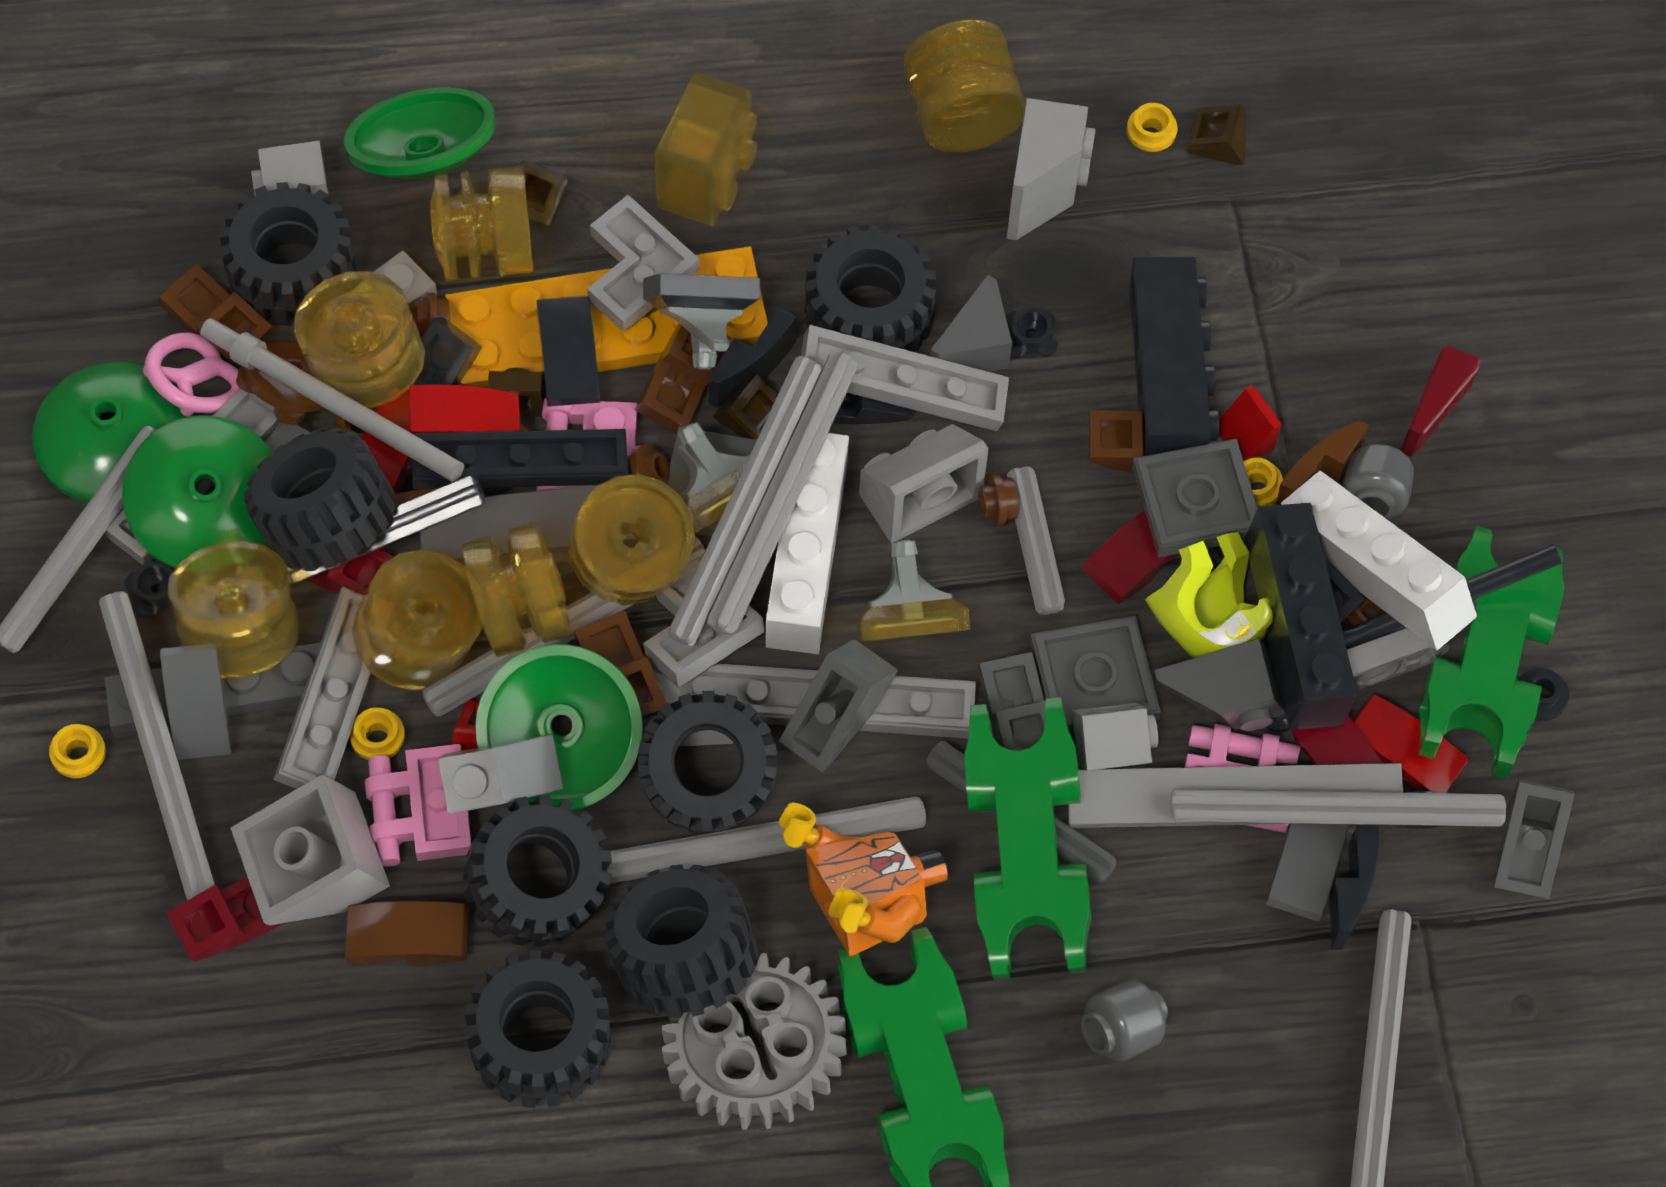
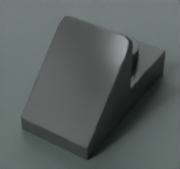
M1518 780L1506 809L1505 833L1493 879L1495 888L1546 899L1550 898L1575 795L1574 791Z

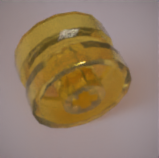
M370 271L345 272L326 279L305 296L296 310L293 330L312 376L367 408H374L395 400L409 389V385L414 384L423 369L425 348L402 289L386 276Z
M639 474L614 477L596 487L581 505L575 516L568 538L570 564L582 585L600 599L621 605L648 602L665 592L689 562L695 541L692 515L681 496L661 480ZM625 534L633 535L638 540L634 548H630L623 543L626 537Z
M536 521L509 529L507 547L511 565L508 566L499 544L490 536L462 544L465 567L477 609L490 645L498 658L525 650L528 638L523 618L524 614L528 615L536 637L544 643L572 635L565 605L567 599L555 558L552 553H549L543 533Z
M246 541L218 543L197 550L181 561L169 577L167 593L172 614L177 622L176 632L180 647L216 643L223 678L246 677L268 670L286 658L298 641L299 622L295 604L291 599L292 587L288 568L280 554L265 545Z
M426 550L398 554L381 565L354 613L352 638L358 657L373 675L391 686L420 690L443 679L460 667L484 627L486 604L480 585L465 566L445 554Z

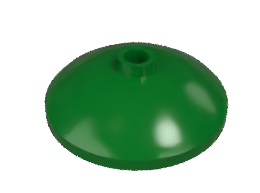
M450 87L421 89L384 100L360 114L346 130L344 146L350 162L374 176L399 180L428 179L445 174L475 156L494 133L496 116L491 102L477 92Z
M106 362L83 368L58 383L40 405L33 425L34 453L48 481L68 497L88 504L142 428L151 426L159 429L172 421L187 417L181 413L179 407L167 401L155 390L148 377L143 373V365L129 362ZM104 413H116L115 416L109 420L99 419V417Z
M190 416L172 421L150 434L136 449L124 476L122 492L123 509L135 539L157 561L163 562L172 569L189 574H220L249 563L268 544L245 509L244 492L249 489L247 482L250 476L258 471L257 466L263 459L269 458L273 454L272 450L252 430L222 417ZM200 479H209L216 488L209 495H201L195 490L194 485Z
M568 644L540 646L525 651L507 662L498 670L485 688L476 717L478 747L553 733L563 789L540 795H551L550 804L557 806L562 799L574 803L571 810H575L605 798L627 777L638 757L639 744L642 741V712L636 693L628 679L617 666L602 655L583 647ZM565 715L570 718L572 730L569 734L559 735L554 732L552 720L555 716ZM538 795L528 797V801L534 802Z

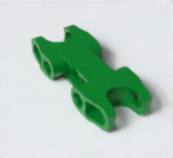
M1476 526L1472 540L1459 558L1456 571L1462 574L1465 579L1499 566L1491 555L1492 530ZM1556 548L1561 561H1563L1562 549ZM1562 564L1472 601L1477 617L1467 626L1459 663L1434 656L1418 712L1421 725L1419 755L1435 759L1442 737L1445 734L1459 728L1471 729L1484 736L1492 748L1491 776L1505 780L1508 779L1517 754L1525 744L1527 735L1535 721L1542 686L1516 679L1524 640L1528 639L1545 645L1549 644L1557 622L1565 588Z
M1061 697L1045 699L1044 732L1036 744L1031 748L1021 751L1008 750L1000 746L993 738L987 704L970 705L969 735L964 754L969 812L996 811L1001 871L974 873L977 922L985 940L994 980L1010 979L1012 942L1023 929L1034 925L1047 926L1055 930L1063 939L1069 974L1086 972L1087 939L1092 921L1086 863L1059 865L1054 806L1081 803L1076 748L1066 724Z
M923 927L911 931L912 938L909 941L911 946L910 953L915 973L909 980L899 985L886 986L875 982L867 975L859 954L849 956L845 949L838 950L837 964L843 997L842 1017L845 1018V1026L854 1054L859 1059L883 1052L899 1102V1109L876 1116L891 1175L900 1187H932L929 1171L935 1164L944 1159L959 1158L968 1161L978 1170L984 1187H1010L1004 1153V1128L993 1094L987 1084L962 1091L944 1035L967 1029V1019L953 970L940 953L928 928Z

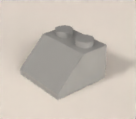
M1027 98L1006 239L1018 240L1074 204L1076 185L1087 187L1095 136V128L1086 127L1088 107Z
M953 424L938 432L936 430L925 431L918 435L911 442L910 446L892 455L890 453H882L871 459L864 469L861 470L859 495L892 544L978 500L979 487L984 486L988 447L982 439Z
M324 774L231 827L263 922L269 926L344 913L348 911V905L360 904L390 886L356 792Z

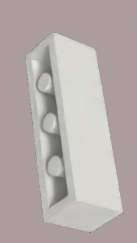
M827 434L778 541L766 617V648L819 655L847 470L849 436Z
M1322 471L1316 473L1281 502V505L1311 503L1325 563L1328 561L1356 590L1436 651L1477 617L1466 579L1462 574Z

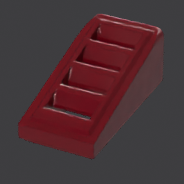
M1447 345L1441 348L1402 444L1401 450H1403L1405 455L1412 458L1470 390L1482 363L1481 359Z

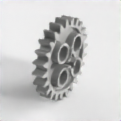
M762 953L751 978H742L744 988L737 995L731 993L725 997L726 1004L717 1009L714 1005L704 1008L705 1014L694 1017L691 1012H685L681 1018H669L672 1024L662 1026L663 1040L666 1045L661 1047L664 1064L670 1065L667 1067L671 1084L681 1083L679 1091L682 1101L686 1102L697 1097L695 1102L697 1113L700 1116L716 1107L718 1124L722 1126L729 1120L732 1114L739 1115L742 1130H747L752 1116H760L765 1128H771L773 1113L779 1111L788 1122H793V1105L797 1103L812 1111L814 1109L812 1091L824 1095L830 1094V1081L827 1076H841V1061L838 1057L847 1055L846 1039L841 1037L846 1034L845 1018L838 1016L840 1014L838 998H827V982L820 980L811 984V973L808 966L803 967L794 975L791 974L790 959L788 957H784L776 968L769 967L767 954ZM734 1002H740L743 1005L756 1041L760 1045L764 1044L766 1061L777 1077L776 1079L769 1080L766 1077L752 1039L749 1036H745L743 1020L732 1005ZM770 1002L780 1005L771 1011L758 1009L761 1005ZM716 1024L728 1026L727 1029L718 1033L706 1031L707 1028ZM789 1048L803 1050L801 1054L794 1057L780 1055L781 1052ZM736 1070H748L751 1072L750 1075L742 1079L727 1077Z

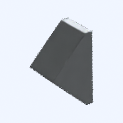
M987 275L932 347L931 357L988 372L1009 368L1012 340L996 279Z

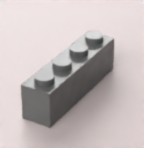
M631 481L487 496L483 505L420 531L426 585L438 584L443 587H457L465 584L468 580L487 578L504 582L515 580L524 574L543 572L552 576H561L580 568L599 567L604 570H616L627 566L629 563L640 562Z

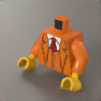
M793 802L787 805L779 819V825L785 829L783 831L784 841L793 848L801 847L805 842L810 891L849 956L858 954L882 941L889 943L899 942L913 926L923 922L927 916L925 888L948 879L947 868L938 849L910 857L894 833L884 832L864 837L841 836L819 824L814 826L816 816L808 807Z

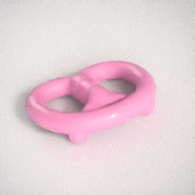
M188 332L169 335L154 344L146 356L143 368L144 375L148 377L152 386L163 398L180 408L184 416H191L194 412L216 413L240 389L236 383L239 370L232 364L222 360L219 351L208 340L198 334ZM177 349H194L204 357V359L184 368L161 366L163 358ZM215 376L223 377L232 387L227 393L215 397L193 396L192 386Z

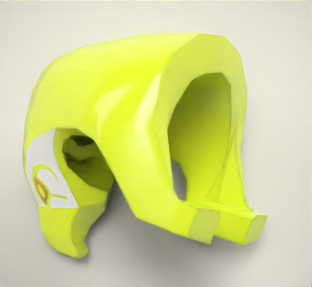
M1239 532L1217 537L1225 557L1212 572L1213 564L1204 541L1179 549L1182 557L1181 565L1162 588L1145 599L1158 622L1192 659L1255 639L1261 641L1265 637L1267 628L1273 622V610L1268 598L1260 599L1258 605L1244 603V580L1249 551L1243 543Z

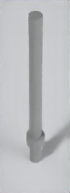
M209 318L203 324L201 336L228 351L230 359L248 370L259 369L451 482L458 480L464 469L462 462L268 351L266 343L248 332L239 334L213 318Z

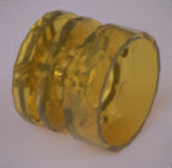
M962 20L947 23L926 32L914 41L904 54V71L910 81L909 88L911 94L917 100L916 111L924 138L931 147L944 152H966L982 149L1002 141L1016 131L1024 121L1026 102L1019 79L1012 71L1013 60L1008 52L1006 37L999 26L983 20Z
M523 166L489 169L486 193L477 194L469 171H461L462 195L451 196L448 173L435 174V186L430 203L431 226L435 255H437L444 271L446 283L459 282L457 258L469 257L471 279L480 280L482 256L493 255L500 278L533 275Z

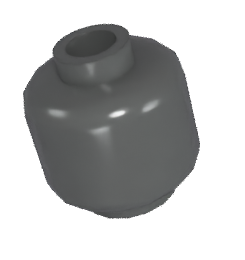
M1386 444L1365 445L1355 450L1347 461L1342 487L1384 518L1391 520L1401 515L1410 502L1414 480V466L1409 457L1395 447Z
M1125 979L1097 992L1087 1000L1084 1015L1081 1019L1083 1037L1087 1045L1097 1055L1105 1056L1111 1061L1125 1062L1162 1042L1166 1031L1167 1006L1162 996L1156 990L1150 989L1139 980Z

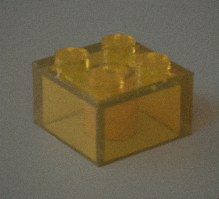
M694 71L655 151L657 207L713 227L721 210H730L738 190V182L735 180L741 169L749 170L757 150V142L752 140V135L756 127L758 115L752 112L751 90Z

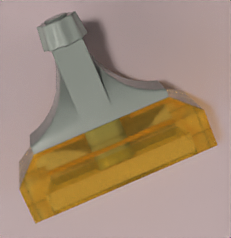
M698 422L691 423L678 432L682 443L678 446V452L690 471L689 484L681 494L683 501L674 516L684 535L698 532L721 518L750 456H734L715 451Z
M897 541L892 543V577L889 586L879 597L869 601V607L856 618L858 640L871 641L971 630L969 609L952 599L951 593L942 592L932 587L919 575L915 555H918L915 541Z

